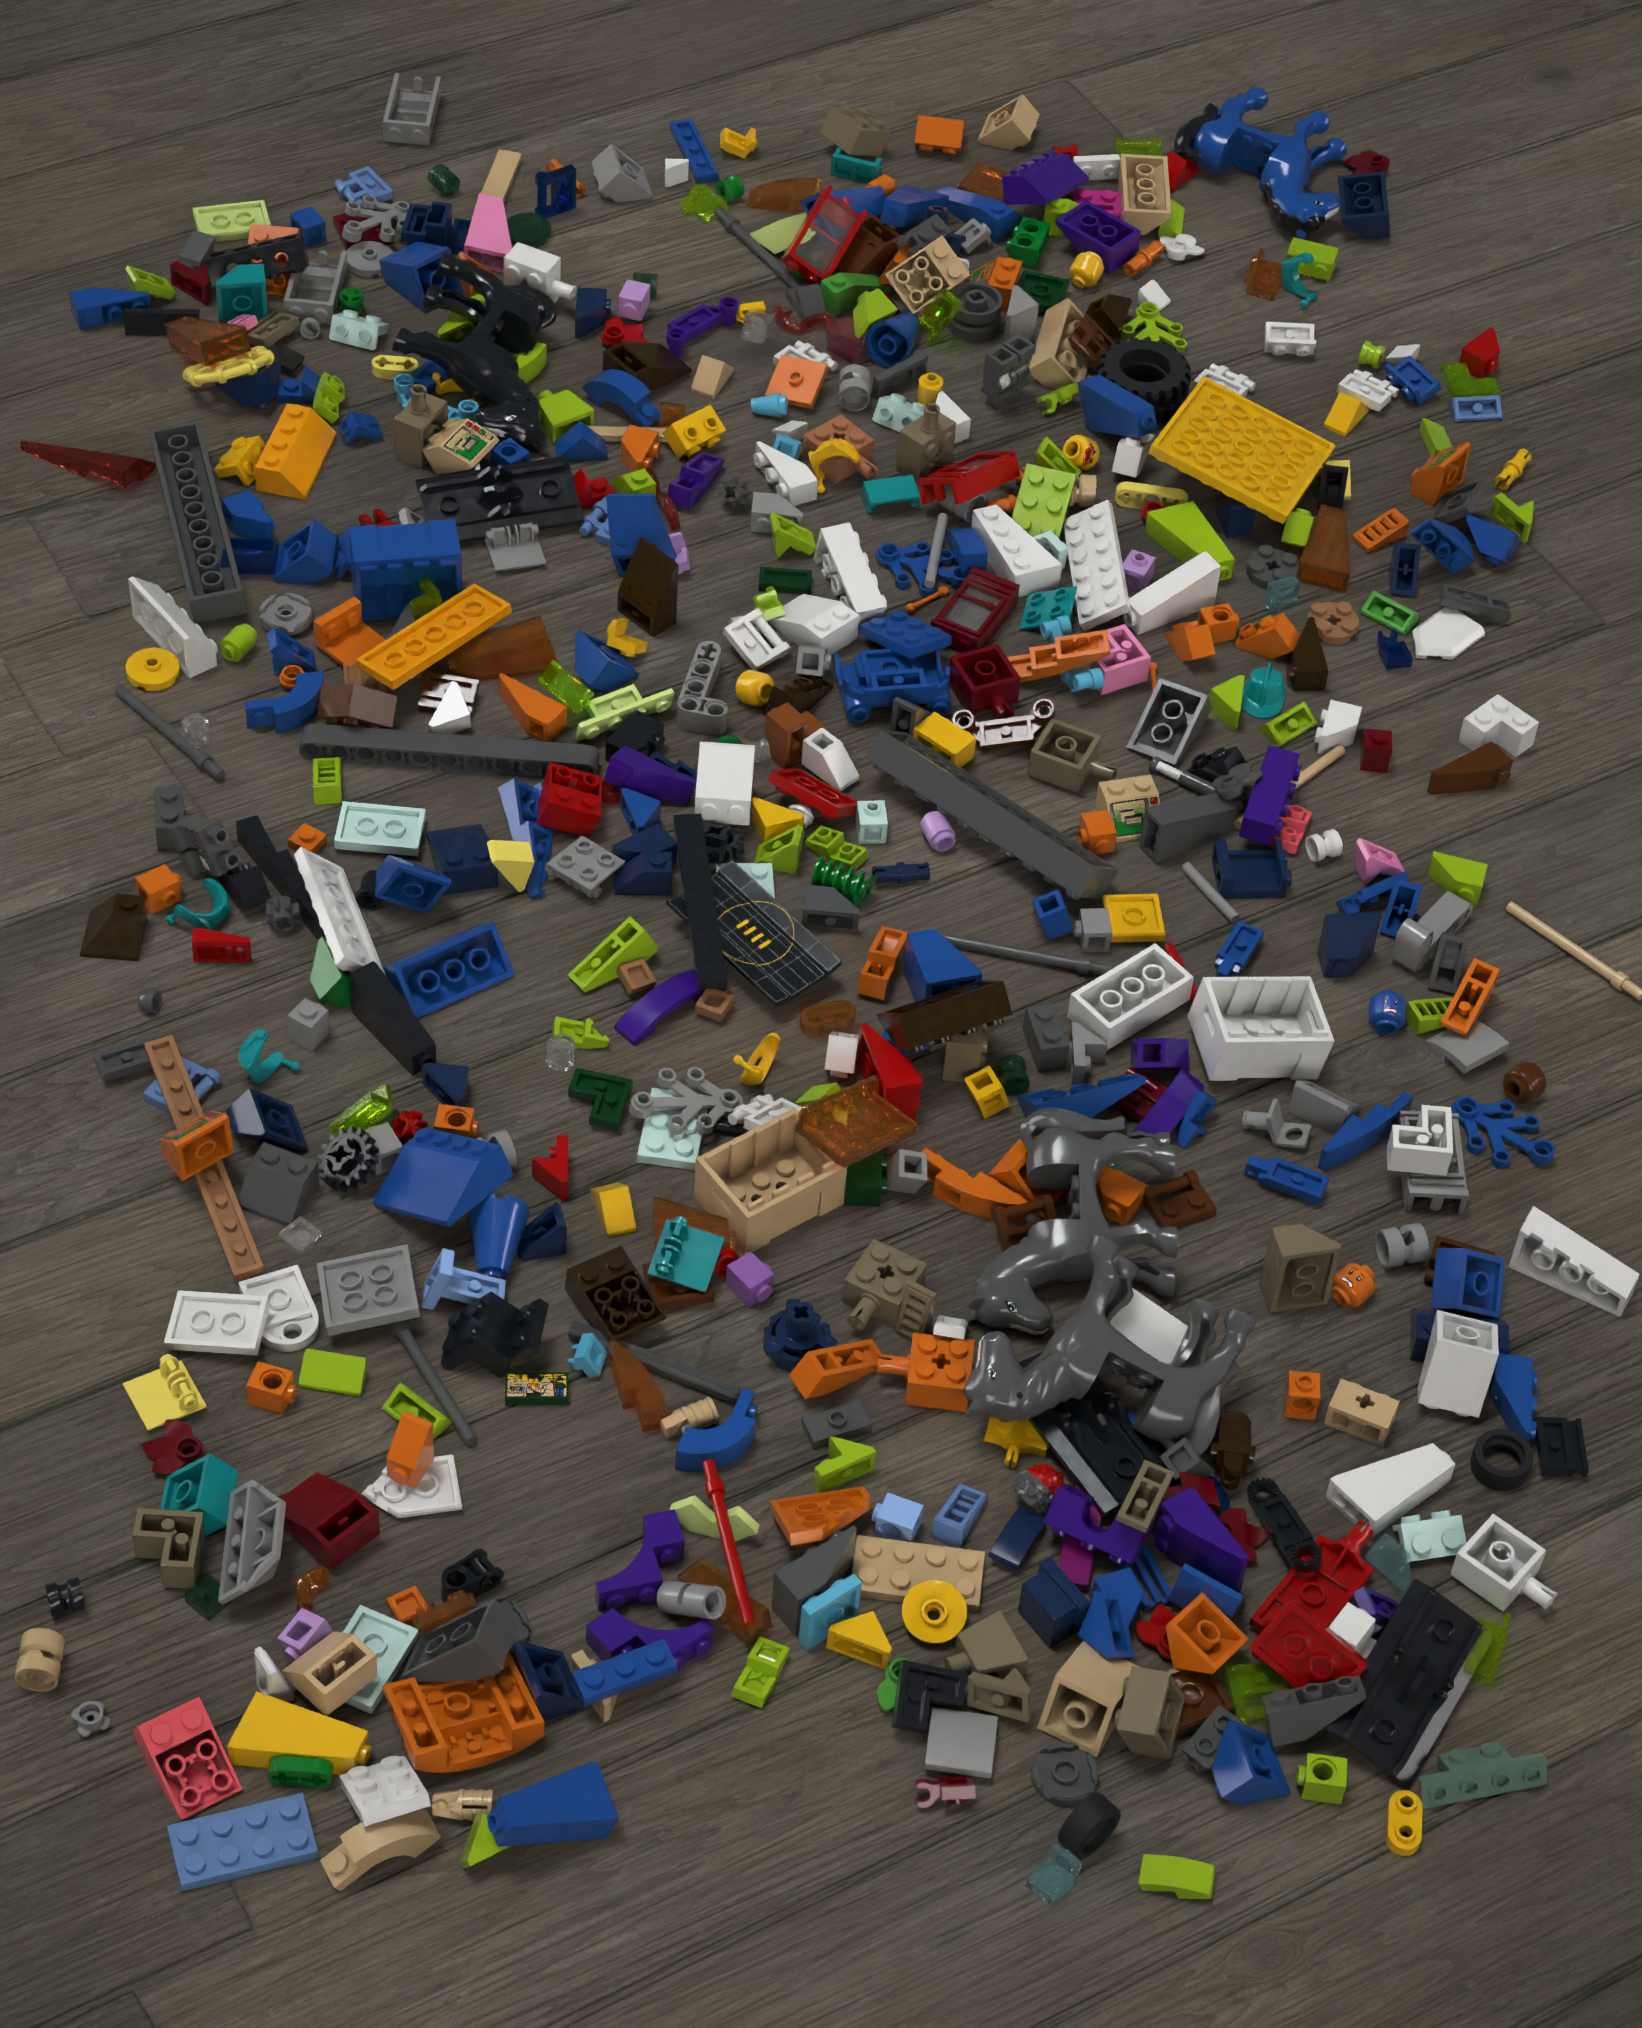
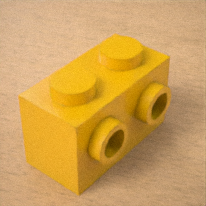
M710 404L672 423L662 434L676 457L680 459L686 455L688 458L695 456L706 445L708 448L715 446L721 441L719 437L726 429Z
M933 712L914 728L913 737L960 768L975 756L976 737L936 712Z

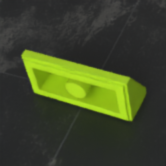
M1172 199L1171 218L1159 225V237L1167 235L1175 238L1178 234H1182L1185 208Z
M1422 418L1419 432L1430 457H1434L1443 449L1452 447L1444 426Z
M1304 701L1266 723L1258 730L1273 744L1280 747L1313 728L1318 723Z
M305 1349L298 1387L360 1397L367 1375V1359L358 1356Z
M402 1383L398 1384L382 1406V1409L397 1421L400 1420L401 1415L405 1411L432 1422L433 1440L452 1423L450 1418Z

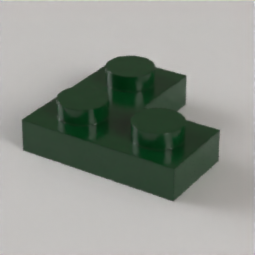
M576 1068L568 1088V1097L594 1102L589 1116V1125L618 1131L633 1088V1080Z

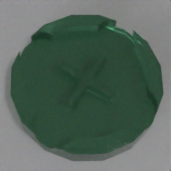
M519 213L507 219L511 244L514 246L515 243L519 242L533 248H538L545 245L547 239L551 238V224L545 217L539 214Z

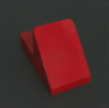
M1170 151L1166 156L1168 159L1171 193L1196 176L1199 172V165Z
M583 469L578 470L573 476L581 509L594 506L596 502L601 501L607 494H615L605 477L590 481Z
M556 1135V1147H550V1158L532 1159V1177L562 1201H568L569 1135Z

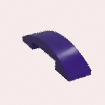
M695 969L673 976L649 991L619 1019L614 1026V1030L634 1046L655 1032L656 1023L690 1000L694 999L697 1002L706 989L698 990Z
M1182 1068L1131 1133L1139 1130L1152 1134L1158 1132H1169L1170 1134L1185 1115L1198 1090L1202 1091L1205 1086L1187 1070Z

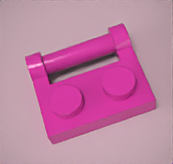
M1075 189L1072 191V201L1081 204L1087 200L1121 219L1119 192Z

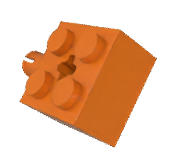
M913 1333L911 1352L907 1354V1357L879 1353L877 1373L905 1376L904 1379H907L904 1405L966 1412L968 1399L964 1393V1387L972 1372L975 1340Z

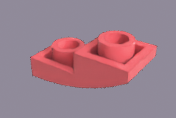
M1289 805L1286 818L1280 817V819L1284 820L1280 836L1274 835L1269 847L1273 848L1275 840H1281L1283 850L1296 854L1310 822L1312 812L1298 805Z

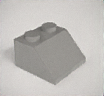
M610 144L592 161L593 174L599 184L598 190L604 197H610L615 202L646 200L652 197L644 168L613 144Z

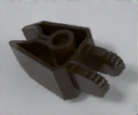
M1225 1411L1219 1420L1216 1440L1211 1441L1209 1459L1214 1460V1471L1220 1473V1485L1222 1488L1233 1491V1489L1236 1490L1238 1488L1240 1476L1246 1475L1247 1465H1254L1256 1447L1251 1446V1421L1245 1413Z

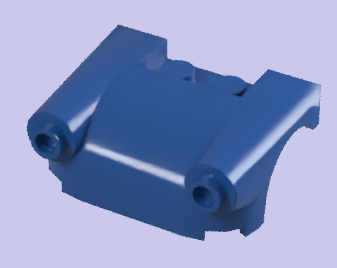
M891 649L860 651V655H854V663L839 664L838 652L834 653L833 671L846 717L853 723L866 721L871 716V708L893 707V700L896 697L916 705L925 704L926 710L932 713L936 712L941 716L951 710L952 704L949 690L950 667L945 666L943 675L940 650L934 651V657L919 658L918 656L912 659Z

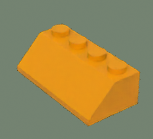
M287 403L255 466L256 491L306 500L337 437V432L312 408Z

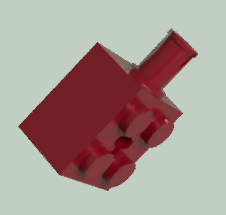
M999 644L950 656L949 683L966 710L974 714L993 709L998 719H1003L1002 715L1004 718L1014 716V711L1008 704L1018 702L1021 678Z

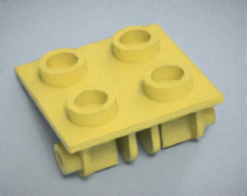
M166 1354L160 1358V1369L122 1383L147 1431L165 1425L167 1419L177 1420L207 1408L182 1360L178 1361L171 1354Z

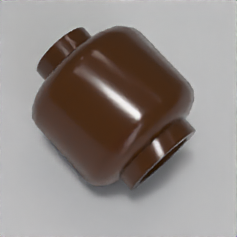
M1523 1062L1506 1072L1503 1078L1504 1092L1507 1097L1516 1103H1529L1544 1093L1546 1089L1545 1074L1536 1064Z

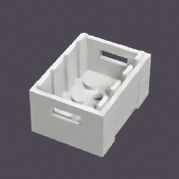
M1311 976L1203 977L1188 1013V1019L1209 1081H1236L1238 1078L1318 1079L1334 1043L1333 1035Z

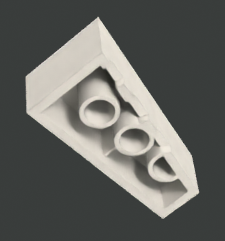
M998 505L973 510L971 527L979 533L988 552V562L998 577L1020 585L1018 598L1035 592L1059 588L1062 564Z
M1535 1206L1532 1207L1519 1231L1509 1268L1619 1317H1621L1640 1275Z

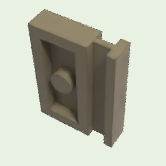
M273 310L258 320V325L241 334L240 337L242 342L248 340L249 344L272 347L276 341L290 335L301 324L298 316L283 312L277 314V311Z

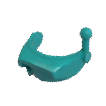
M1301 253L1296 257L1284 260L1281 264L1283 287L1295 295L1306 298L1300 302L1303 308L1307 307L1308 303L1317 297L1316 292L1304 286L1298 273L1299 263H1311L1314 261V257L1310 253Z
M205 879L203 885L211 894L214 903L212 912L206 914L194 913L178 904L175 906L174 913L166 917V921L169 924H173L179 916L195 928L213 930L231 911L225 889L214 879Z
M264 1029L254 1031L244 1041L238 1055V1062L248 1072L252 1082L256 1085L266 1081L281 1064L291 1067L293 1071H298L301 1067L298 1061L292 1062L285 1059L281 1052H275L261 1062V1052L269 1037L268 1032Z

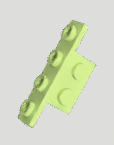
M632 684L587 701L585 708L591 719L578 724L575 738L577 741L583 739L590 740L609 729L611 731L616 730L637 710L646 715L656 711L658 713L663 712L671 706L675 692L670 688L643 699L635 685Z

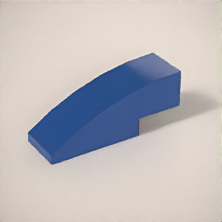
M972 527L946 529L945 535L950 550L954 554V563L959 564L961 572L970 571L972 567L986 570L988 552L979 533Z

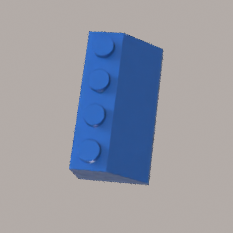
M494 922L480 923L382 966L388 980L417 1018L515 975Z

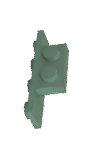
M1492 1742L1469 1749H1453L1448 1753L1437 1755V1766L1442 1772L1419 1777V1798L1422 1801L1423 1809L1543 1786L1547 1784V1757L1541 1752L1512 1758L1500 1743Z

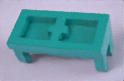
M840 147L832 155L830 174L832 176L867 184L881 176L883 172V167L880 166L883 158L878 157L874 163L842 155L843 149Z
M913 475L864 481L861 492V500L867 513H873L872 508L875 505L909 501L911 507H916V501H919L920 498Z

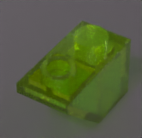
M554 659L537 680L548 692L577 715L590 704L591 697L595 694L575 674Z

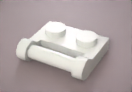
M759 608L726 626L722 632L750 668L755 671L778 658L786 656L792 649L787 642H783L766 622L763 618L764 614ZM754 624L759 628V630L764 634L768 641L773 645V649L767 644L763 637L753 627Z

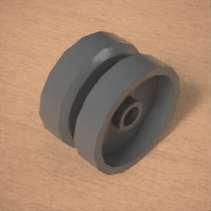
M966 282L956 286L950 293L947 319L949 331L955 337L969 342H982L994 338L999 332L1003 302L1001 293L993 286L981 282Z

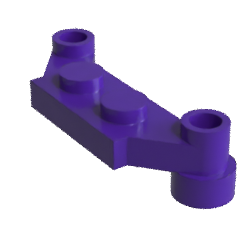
M723 297L719 302V306H706L702 304L669 323L666 332L668 350L675 356L680 357L683 354L684 344L719 323L727 327L735 325L736 314L739 311V301L734 297Z

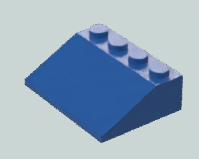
M426 1127L417 1131L414 1137L405 1143L373 1203L375 1207L449 1227L514 1176L501 1145Z

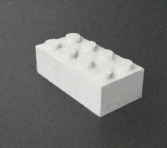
M1154 943L1071 993L1067 1017L1072 1022H1078L1107 1044V1050L1189 1001L1194 977Z

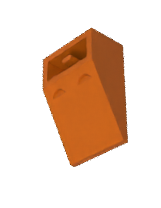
M250 224L248 244L300 233L299 228ZM279 252L275 255L279 262L288 260V256L285 253ZM254 258L251 260V263L264 264V261L260 258ZM291 271L282 272L281 276L273 279H267V276H265L267 295L285 296Z

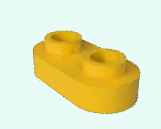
M1400 1790L1392 1794L1387 1806L1386 1843L1388 1848L1399 1856L1413 1855L1418 1850L1422 1839V1801L1415 1793L1408 1790ZM1401 1803H1406L1411 1807H1404ZM1400 1832H1406L1410 1837H1404Z

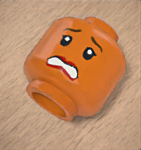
M1347 1264L1334 1276L1331 1288L1332 1297L1343 1307H1359L1376 1290L1374 1272L1367 1265Z

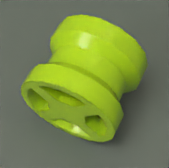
M1366 340L1361 349L1358 364H1369L1373 369L1377 370L1382 362L1385 346H1374L1372 342Z

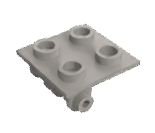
M532 522L519 525V532L517 525H513V534H511L509 526H505V529L504 527L490 528V531H486V538L484 540L495 572L546 565V560L537 537L539 534L537 524L532 525Z
M580 836L546 863V866L551 868L556 878H561L570 886L573 885L576 890L581 888V891L590 898H597L602 891L599 884L622 867L626 861L586 837Z

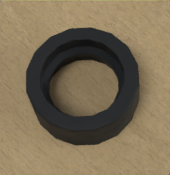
M1507 1429L1486 1431L1477 1439L1470 1459L1471 1470L1476 1479L1489 1488L1501 1491L1516 1489L1526 1482L1533 1463V1450L1528 1441L1518 1433ZM1492 1449L1507 1451L1517 1458L1520 1466L1518 1469L1511 1471L1500 1470L1486 1461L1484 1453Z
M1096 1793L1079 1804L1065 1820L1058 1834V1842L1076 1859L1082 1860L1097 1851L1113 1833L1121 1818V1811L1103 1794Z

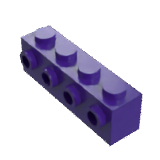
M1268 745L1260 768L1263 775L1255 782L1243 816L1239 837L1271 845L1274 835L1280 836L1284 822L1280 817L1286 818L1290 802L1286 800H1292L1296 784L1292 782H1298L1302 766L1298 765L1300 754Z

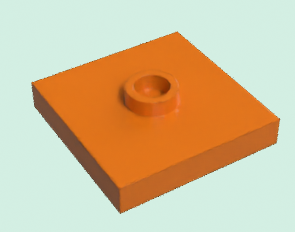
M781 355L765 396L781 393V395H787L789 405L813 409L828 372V364Z

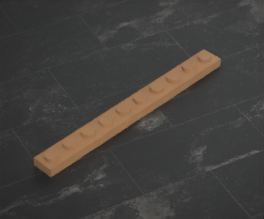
M173 1035L144 1043L147 1057L175 1129L178 1130L191 1123L196 1117L203 1116L204 1113ZM221 1159L195 1174L194 1178L234 1281L238 1282L263 1274L265 1271Z

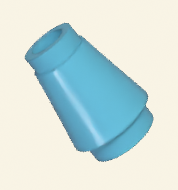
M775 393L751 398V413L781 418L782 415H787L788 413L787 395Z

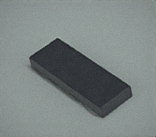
M124 308L125 335L200 336L201 334L200 309Z

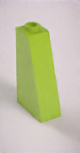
M1194 501L1147 513L1145 533L1179 561L1185 564L1202 552L1207 551L1221 566L1219 581L1232 578L1235 558Z

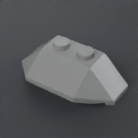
M253 1479L230 1492L218 1602L222 1605L272 1579L281 1558L286 1502Z

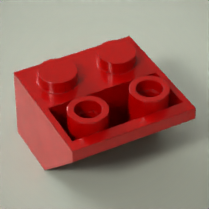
M550 762L538 801L537 824L590 838L601 818L602 777Z

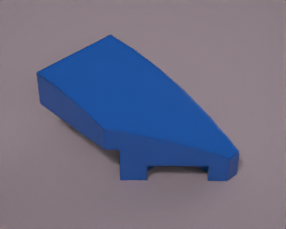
M1198 1090L1186 1110L1177 1143L1183 1148L1189 1146L1197 1133L1201 1137L1207 1133V1129L1201 1124L1218 1102L1210 1093Z

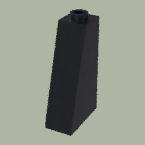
M372 961L350 973L351 1013L412 1076L421 1072L422 1065L425 1063H437L436 1043L380 967Z

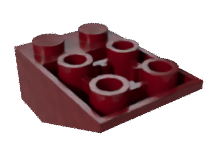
M318 1472L281 1497L286 1502L284 1527L329 1571L380 1534L379 1511L357 1491Z

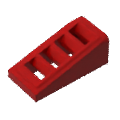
M193 928V962H252L250 938L203 928ZM237 948H243V951H238Z

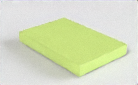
M264 200L193 208V217L197 231L213 235L215 242L248 239L250 224L271 225Z

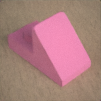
M1362 838L1356 841L1355 869L1364 885L1371 882L1379 873L1384 876H1394L1402 871L1405 872L1394 852Z

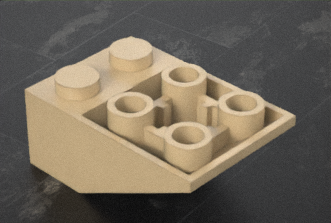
M942 235L884 274V276L913 315L950 293L956 286L964 283L970 274Z

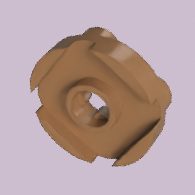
M1345 601L1338 603L1316 602L1312 604L1307 620L1309 617H1314L1322 643L1343 645L1350 642L1351 637L1356 636L1359 618L1352 610L1351 604Z

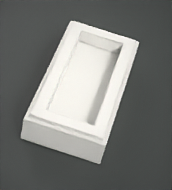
M940 1315L935 1322L933 1334L964 1340L968 1321Z

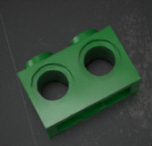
M1023 217L1020 225H1015L1012 239H1009L1007 242L1006 253H1009V258L1022 261V267L1035 270L1048 244L1051 223Z

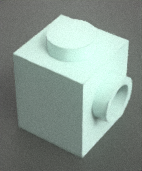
M885 800L857 801L855 821L858 844L886 843L888 821Z

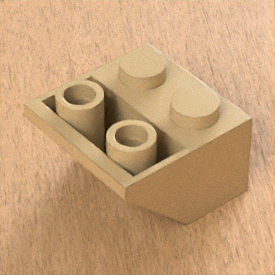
M333 1631L282 1670V1675L325 1716H328L378 1677L377 1657L355 1634Z

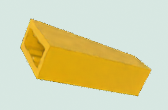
M256 1691L227 1745V1751L231 1765L268 1769L270 1759L276 1756L313 1757L330 1761L334 1766L333 1774L342 1775L348 1773L353 1767L365 1766L370 1758L372 1746L369 1745L367 1730Z

